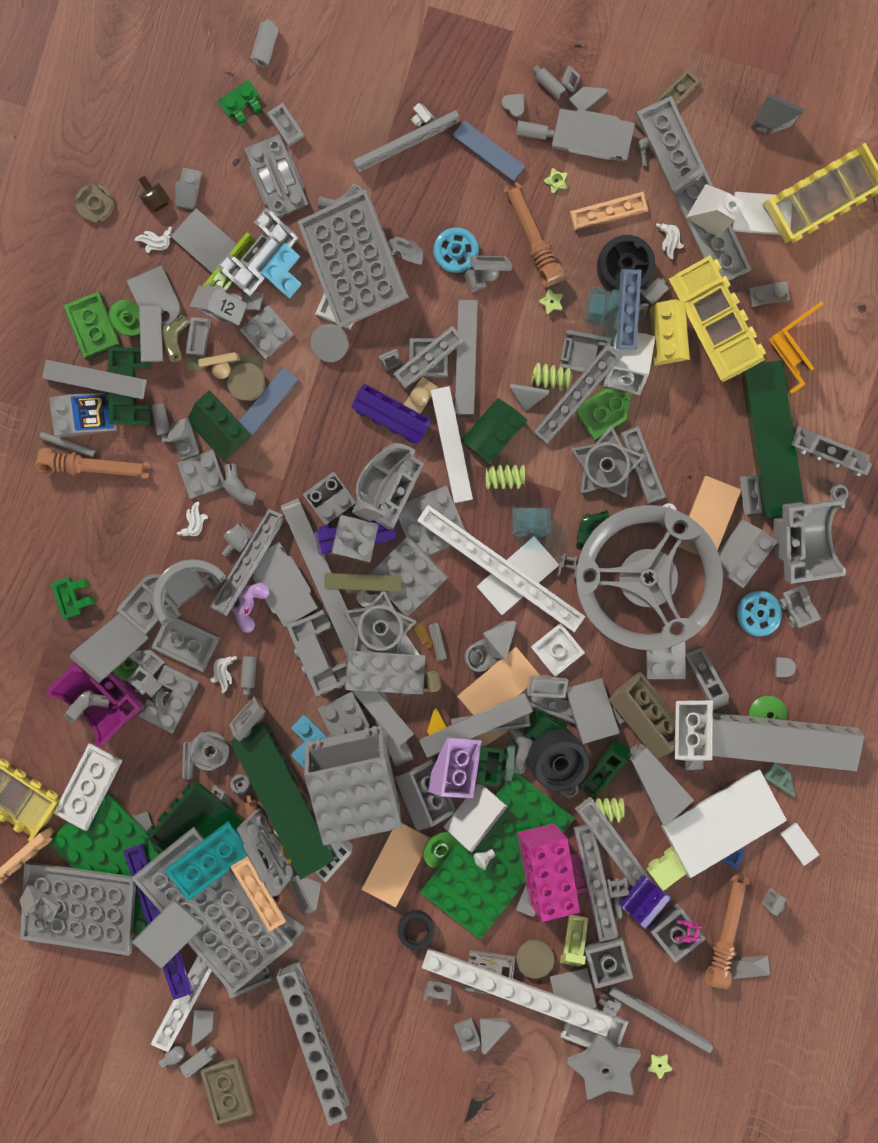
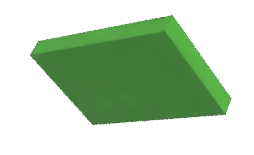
M99 291L63 305L85 359L108 351V347L121 346Z

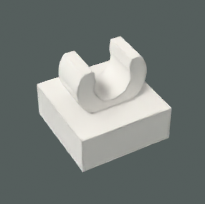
M418 103L413 108L418 113L411 119L416 126L420 127L424 122L429 124L436 120L423 104Z

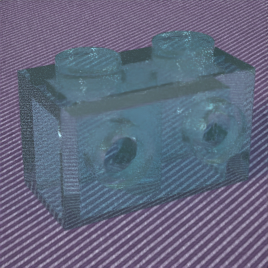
M512 508L511 534H516V537H527V534H535V537H546L547 534H550L551 508Z

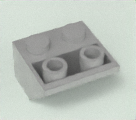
M335 472L329 474L303 494L325 525L332 524L340 515H344L355 507L357 503Z

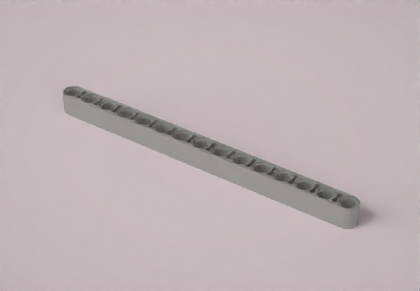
M297 498L281 505V508L347 655V651H352L355 637V632L344 615V612L349 609L340 589H325V574L332 573L325 555H319L314 530L300 499ZM379 692V693L385 698V700L390 704L389 699H388L386 693H385V692ZM375 719L377 725L381 726L380 723ZM382 727L387 748L396 767L413 760L414 756L408 742L405 741L399 747Z

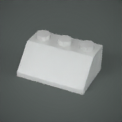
M676 701V760H712L713 701Z

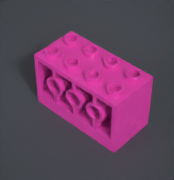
M554 823L517 832L529 903L540 920L545 922L580 913L567 837Z

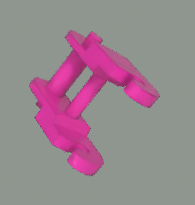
M677 920V924L682 923L687 925L688 928L687 935L685 937L676 936V941L681 940L682 942L690 943L691 940H694V942L700 941L701 938L698 937V932L702 926L699 923L693 924L691 921ZM690 928H695L694 936H690Z

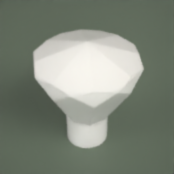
M492 849L484 853H475V863L482 870H485L490 859L496 855Z

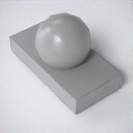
M472 255L470 257V264L474 270H480L481 277L485 281H494L498 277L499 271H511L512 263L506 256Z
M548 675L530 676L527 695L565 698L568 679L550 677Z

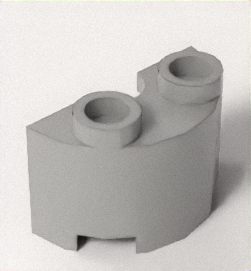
M394 237L388 241L392 255L399 257L402 255V259L422 265L423 250L417 243L400 237Z
M804 584L784 592L782 599L779 600L782 609L786 610L789 615L787 619L792 628L795 626L801 628L821 619L816 608L811 603L810 595Z

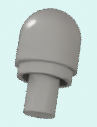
M181 1046L172 1047L169 1052L164 1054L165 1057L159 1061V1065L163 1068L168 1064L172 1066L180 1062L185 1056L184 1048Z

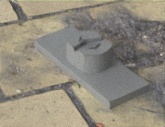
M139 306L141 362L163 361L161 306Z

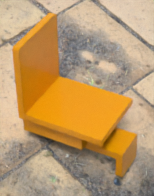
M822 301L769 339L800 382L789 390L790 394L806 384L799 375L801 373L795 365L804 360L811 371L815 368L789 334L788 330L823 306Z

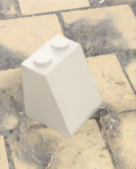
M617 332L612 346L614 349H616ZM638 333L637 350L616 349L623 357L606 375L603 387L640 395L649 375L655 336Z

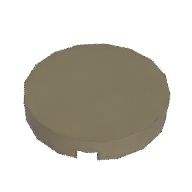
M100 184L85 185L79 190L75 198L77 212L88 222L98 223L105 221L110 217L114 209L113 196L106 187Z
M239 364L232 369L228 376V390L240 401L255 400L265 389V376L261 369L254 364Z
M529 939L518 948L516 963L520 972L526 977L532 979L542 978L553 968L554 953L545 941Z

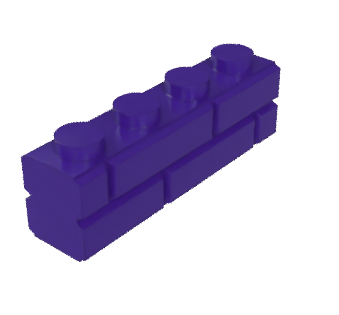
M364 384L359 389L351 407L355 409L357 414L372 418L375 424H383L392 433L405 436L406 440L410 443L419 444L432 421L367 384Z
M375 520L370 521V522H372V523L379 524V523L376 522ZM381 524L378 525L374 544L396 540L394 528L389 530ZM330 525L319 527V531L314 532L319 555L332 552L337 527L330 528Z

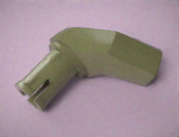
M180 315L170 325H164L162 328L164 347L172 362L182 359L178 345V334L190 325L187 318L183 315Z

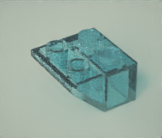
M601 287L590 289L585 298L583 320L602 323L615 313L619 305V290L609 292L604 291L605 289Z

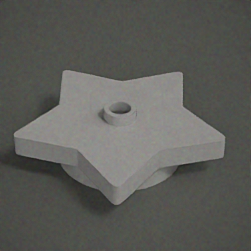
M612 426L605 431L595 444L572 448L573 453L584 469L581 493L606 488L620 496L627 497L628 475L645 456L623 447ZM605 460H608L610 462V466L608 468H605L603 466V462Z
M382 591L367 608L344 612L346 619L355 632L352 651L399 654L400 639L416 624L415 620L394 610L385 591ZM375 626L381 627V631L379 633L376 632Z
M597 1034L592 1044L585 1051L568 1057L567 1064L584 1078L588 1100L607 1091L633 1095L630 1072L639 1060L641 1053L638 1049L621 1047L619 1044L610 1041L606 1036Z

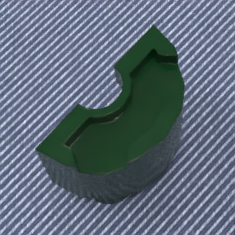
M534 707L533 712L529 715L531 726L524 727L526 730L524 734L530 739H536L544 732L550 730H565L567 725L549 717L544 711Z
M481 746L476 784L500 786V780H504L505 769H501L502 762H506L507 751L500 748Z

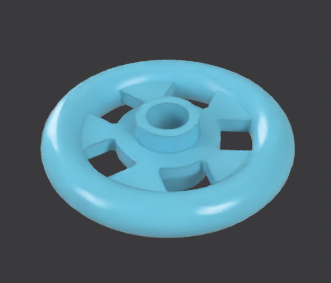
M458 227L449 228L437 237L433 248L434 257L438 265L444 270L452 273H461L472 267L470 257L472 255H479V245L474 235L468 230ZM454 236H462V242L454 241ZM445 240L450 242L447 249L441 247ZM465 245H471V252L466 253ZM458 248L460 252L458 254L453 253V249ZM446 254L452 259L449 263L443 259ZM464 257L466 262L459 265L457 260Z
M753 591L745 595L739 602L737 620L741 628L748 634L766 636L774 632L780 625L782 607L777 598L766 591ZM760 598L767 600L766 606L758 604ZM749 602L754 605L750 612L745 609ZM769 609H774V617H769ZM759 610H762L763 612L762 617H758L757 612ZM749 616L755 622L751 626L746 622ZM767 621L768 627L761 629L759 624Z

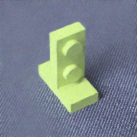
M568 915L563 955H561L560 963L578 967L585 964L586 956L583 955L588 918Z

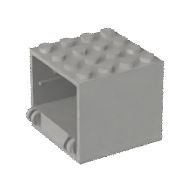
M382 726L364 728L365 730L325 739L318 738L315 741L309 740L305 743L304 777L323 845L402 828L398 791Z

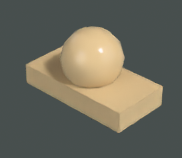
M233 352L202 358L198 362L201 368L212 366L213 375L218 379H224L230 374L228 363L240 361L238 353Z
M422 377L403 405L421 414L432 398L431 390L438 389V387Z

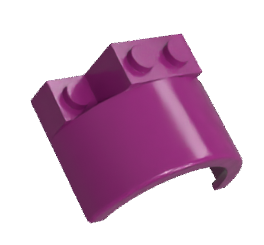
M76 662L46 690V694L50 698L61 699L69 705L86 690H92L94 694L105 695L110 700L109 708L91 705L82 714L95 733L96 741L94 744L98 748L104 745L127 721L131 720L144 707L142 702L133 694L136 691L134 686L122 680L113 671L99 683Z

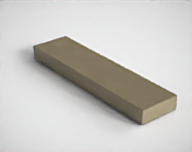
M686 69L652 104L672 96L677 107L701 81L689 69ZM637 118L633 123L644 134Z

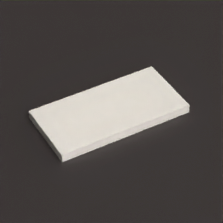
M756 769L681 813L666 827L664 825H661L687 876L692 878L784 823L787 819L760 769Z

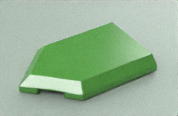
M605 388L585 401L577 409L575 414L594 441L599 439L610 426L614 429L627 420L632 393Z

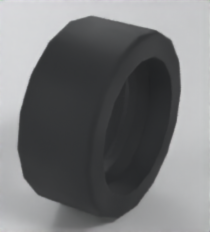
M412 910L404 914L398 925V937L401 943L413 950L422 949L429 945L434 936V923L431 917L420 910ZM418 918L426 923L428 931L422 940L413 941L406 936L405 926L408 921Z

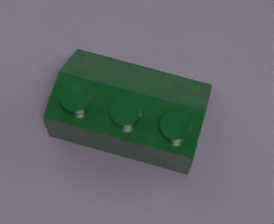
M210 390L195 402L188 416L191 426L223 461H226L253 436Z
M497 398L462 438L461 442L490 466L528 420L512 406Z

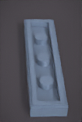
M465 120L453 134L455 140L511 182H514L525 168V165Z
M621 269L616 349L637 350L642 270Z
M283 367L239 420L241 424L254 435L299 379Z

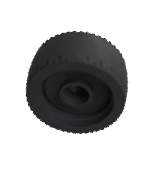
M621 235L610 240L601 250L597 260V275L603 287L611 293L619 295L621 269L642 270L640 290L643 289L650 282L655 270V257L649 244L634 235ZM626 260L630 262L631 267H624L622 265V261Z
M555 729L544 732L534 740L529 749L528 762L536 780L548 790L559 792L572 789L584 779L589 770V756L579 738L567 730Z

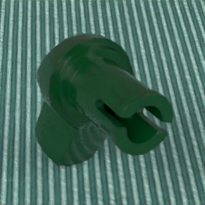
M607 510L592 515L586 513L582 516L577 531V549H583L594 526L601 524L610 517Z

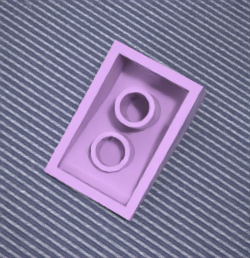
M447 737L431 772L428 792L443 797L473 798L481 740Z

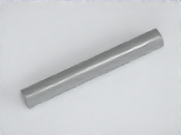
M44 432L40 433L39 439L92 458L96 455L95 450Z

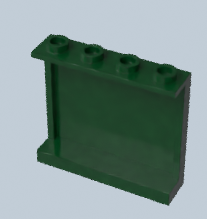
M195 780L192 785L188 783L181 791L183 795L179 799L176 797L169 805L171 809L168 812L164 811L157 819L159 821L158 824L150 826L145 833L147 837L144 843L147 844L151 840L162 850H166L193 827L206 838L228 821L237 831V828L246 819Z

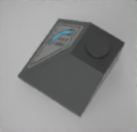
M769 93L761 105L751 128L755 129V132L758 134L771 135L793 127L805 109Z

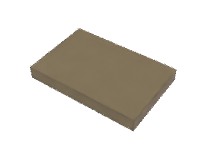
M238 1056L200 1068L215 1125L253 1114Z

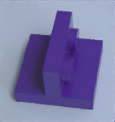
M643 875L630 890L629 895L625 896L619 905L646 929L672 898Z

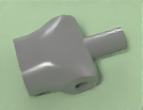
M237 523L234 528L228 530L223 538L229 545L222 552V555L228 558L234 549L239 553H243L253 536L252 531L242 523Z

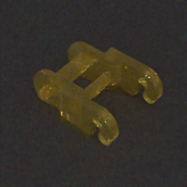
M418 625L415 628L418 638L422 644L428 642L429 644L425 647L430 648L432 640L422 625Z

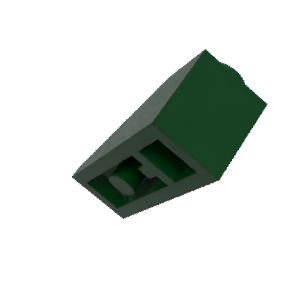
M615 739L601 755L579 786V789L595 799L626 764L631 750Z

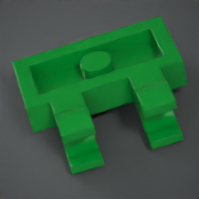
M249 79L217 100L228 118L230 119L234 116L241 126L247 123L246 117L241 112L250 105L256 115L263 112L261 105L257 101L260 95Z
M71 577L51 583L63 620L83 614L81 608L95 604L93 597L78 600L75 591L89 586L87 578L72 582Z

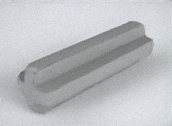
M697 165L670 186L671 192L675 196L680 194L705 174L704 169Z
M430 624L429 630L436 659L438 661L444 660L447 656L439 624Z
M191 741L183 743L182 778L186 780L193 778L194 762L190 758L189 752Z

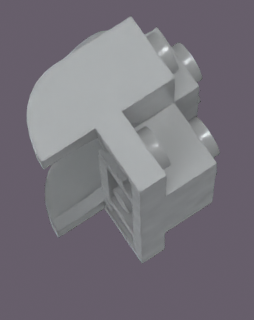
M393 443L383 448L382 452L377 454L365 466L359 476L356 485L357 503L352 513L364 521L370 522L375 520L387 529H393L424 463L413 457L416 450L400 443Z

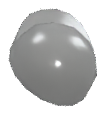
M485 638L470 645L464 654V661L467 667L477 672L489 669L500 660L493 657Z

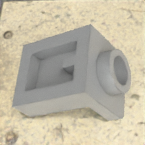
M469 1018L454 1024L462 1052L475 1051L481 1043L473 1019Z

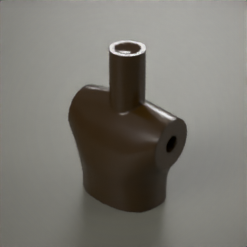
M145 176L139 179L145 191L139 194V197L152 213L158 212L169 204L165 192L159 183L151 186Z

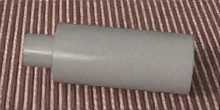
M538 65L533 68L532 72L536 75L535 79L558 100L565 93L566 88L545 68L541 69Z
M518 120L516 135L546 140V137L553 138L555 130L548 129L546 125Z
M154 404L151 406L157 436H161L162 443L167 442L170 430L165 404Z
M243 656L241 687H244L243 694L251 695V688H255L257 657Z
M212 1045L210 1048L204 1047L180 1065L182 1074L188 1078L211 1061L213 1054L217 1052L215 1046Z

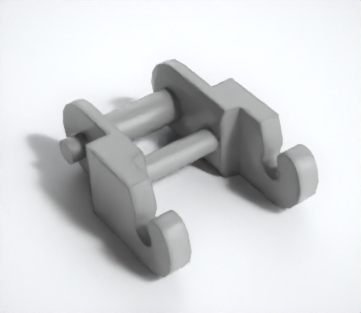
M566 553L561 556L562 563L559 562L557 577H560L561 568L566 567L574 570L573 580H576V562L579 559H577V555L573 558L566 556ZM565 560L574 562L573 566L564 564Z

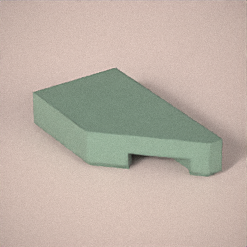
M514 741L507 743L504 775L505 781L511 782L515 759Z
M772 762L763 777L792 797H795L791 772Z

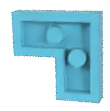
M284 243L260 273L290 299L301 286V283L288 271L300 256Z
M306 714L291 727L304 741L291 756L304 769L305 743L309 740L315 741L318 738H329Z

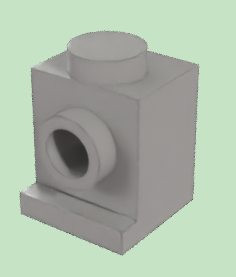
M662 277L657 278L654 282L650 280L640 290V299L651 308L669 289L667 282Z
M140 666L126 680L140 694L144 695L146 693L151 698L162 686L149 672Z

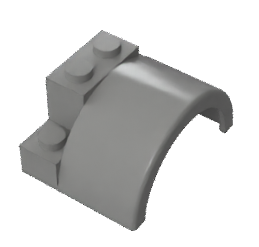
M844 500L804 504L802 502L783 505V517L773 519L774 539L778 541L774 546V555L784 561V576L787 582L793 584L846 575V568L840 563L834 551L831 535L833 515L838 508H845Z
M196 559L181 560L167 568L158 577L153 591V608L159 622L164 626L170 624L181 616L177 608L207 586L212 592L224 584L227 579L226 575L219 567ZM197 571L204 572L205 577L202 578ZM165 595L168 597V599H169L171 602H169V603H167L166 601L164 602V597H165Z

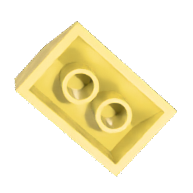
M673 299L656 303L649 308L651 336H655L653 365L657 366L690 360L685 302Z

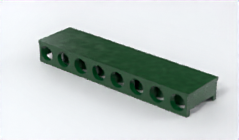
M783 360L760 363L741 373L756 475H758L763 518L783 516V505L804 503L797 451H795L796 447L791 445L794 440V432Z
M261 722L252 728L251 733L246 738H243L241 741L236 738L231 740L230 743L300 880L309 877V875L338 860L339 858L332 845H323L314 810L269 724Z

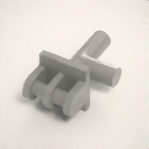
M623 877L622 880H618V878L614 879V881L606 880L610 898L614 897L615 918L617 919L623 918V910L619 903L625 896L629 895L626 877Z

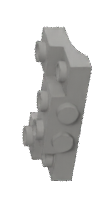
M267 208L253 222L263 233L239 261L235 256L228 253L216 267L249 296L265 279L260 271L284 243L291 247L298 239V236Z
M796 426L794 440L791 444L796 447L795 451L804 455L810 452V457L820 461L823 457L829 460L828 464L838 468L840 465L850 468V473L859 477L861 474L868 475L872 466L869 461V454Z
M319 611L287 625L296 647L294 649L295 655L298 659H301L303 664L301 667L302 672L309 678L315 695L321 696L336 688L339 689L345 686L347 663L345 662L333 668L320 637L321 634L333 629L326 611Z

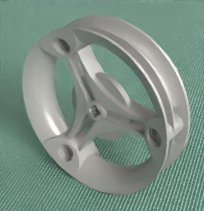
M643 505L631 507L610 516L592 532L579 557L576 584L579 600L585 614L602 634L627 647L641 650H659L685 642L707 624L720 600L723 570L714 542L696 521L671 508ZM639 523L663 524L667 533L655 549H643L634 552L624 561L621 567L599 568L596 564V557L604 543L621 529ZM675 524L683 525L684 532L682 534L674 531ZM670 535L677 541L667 556L660 552ZM681 541H691L701 557L705 572V583L701 600L688 619L679 617L671 598L678 583V573L672 559ZM587 571L594 572L595 580L592 582L586 581L584 574ZM600 572L619 573V582L600 581ZM645 573L646 575L648 573L652 574V583L650 581L648 583L644 582L645 577L643 576ZM598 585L621 588L623 594L632 603L642 607H652L660 617L664 627L660 633L642 634L624 629L604 613L598 604L594 590ZM664 602L668 604L675 619L667 622L658 606ZM674 624L681 626L682 630L679 635H674L671 631V627Z

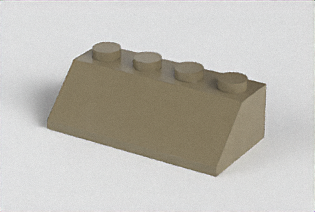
M640 671L620 686L610 697L609 701L647 749L658 759L673 752L675 749L676 715Z

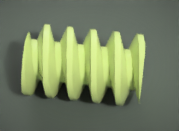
M537 363L533 370L531 386L536 381L538 388L543 383L544 389H547L548 385L551 384L552 390L558 385L560 392L564 387L568 391L572 379L571 370L567 368L564 373L563 367H559L558 371H556L555 365H552L550 370H548L547 364H544L541 369L540 363Z
M490 465L489 470L486 467V488L489 489L490 485L493 484L494 489H497L498 484H501L502 489H505L506 484H508L509 488L512 489L513 485L516 484L517 489H520L521 484L525 486V466L521 465L520 470H518L517 465H514L512 470H510L509 465H506L504 470L501 465H498L497 470H495L494 465Z
M599 798L596 799L595 804L604 816L608 817L610 823H612L614 817L620 823L625 811L623 798H620L618 803L615 798H612L611 803L605 798L603 804Z

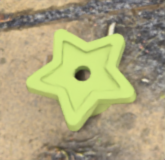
M552 168L550 177L544 179V182L551 186L552 193L558 189H567L565 183L567 173H561Z
M548 289L546 297L540 299L539 303L545 306L547 314L553 310L561 311L560 301L563 294H554Z
M667 1054L663 1056L651 1055V1065L647 1068L649 1072H656L658 1078L661 1079L664 1072L672 1071V1067L667 1063Z

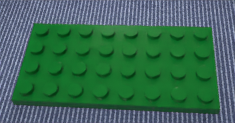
M513 772L512 782L505 781L495 794L508 807L473 852H470L458 841L439 868L435 870L420 890L422 895L480 940L526 882L517 832L554 823L564 833L575 819L551 798L515 772ZM492 849L496 856L490 859L486 869L482 870L476 865L474 854L488 852Z
M108 791L87 831L67 822L52 837L53 840L49 842L72 868L131 876L123 850L143 843L149 862L164 851L151 840L147 844L144 843L147 837L145 834L146 830ZM136 891L133 932L138 936L148 926Z

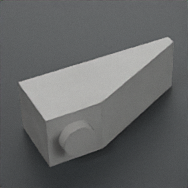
M703 647L685 654L705 700L713 701V710L729 704V694Z

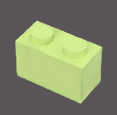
M672 847L668 848L664 852L665 855L660 859L655 858L648 864L649 867L646 868L663 891L686 874Z

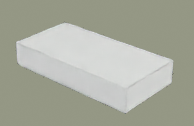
M797 823L792 824L780 833L803 866L819 856V853Z

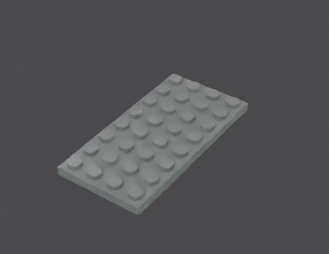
M193 827L133 875L132 880L160 912L176 899L203 924V927L187 943L233 994L293 945V941L280 926L270 932L268 931L232 870H229L191 900H187L164 870L205 839Z

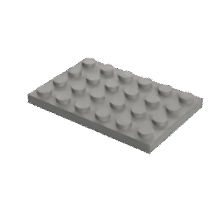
M364 189L297 221L338 327H346L409 298L368 190Z
M33 862L24 864L23 893L27 885L31 884L59 902L61 906L50 923L35 913L26 917L22 909L21 940L128 956L132 953L136 883L132 880V876Z

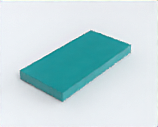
M228 821L166 867L164 871L189 901L231 870V865L244 859L248 854L239 833Z

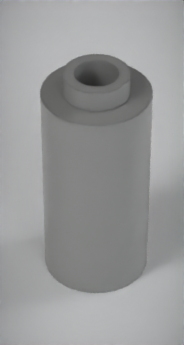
M265 20V22L260 23L250 61L255 65L261 67H268L279 31L275 22Z

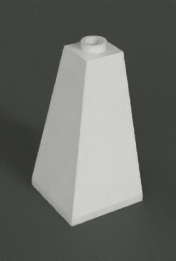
M705 184L686 219L720 237L735 221L745 202L728 192Z

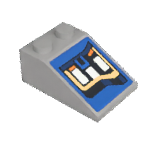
M106 393L49 397L54 436L66 438L117 430V425L109 424V402L106 401Z

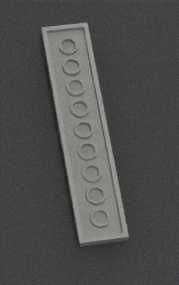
M672 96L637 111L638 121L650 143L669 188L697 165L704 169L705 174L680 194L676 196L673 194L702 259L711 255L713 260L717 259L722 267L719 272L722 277L726 275L728 281L750 272L752 269L731 225L720 237H717L686 219L705 184L712 187L713 185Z

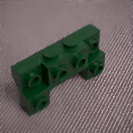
M108 347V372L136 378V369H151V362H141V348ZM106 392V401L109 402L110 425L152 426V410L150 405H136V398Z

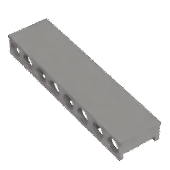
M713 713L712 756L857 771L864 741V735L859 728Z
M297 961L281 966L276 978L328 1125L331 1126L334 1123L347 1119L345 1107L350 1106L301 964Z

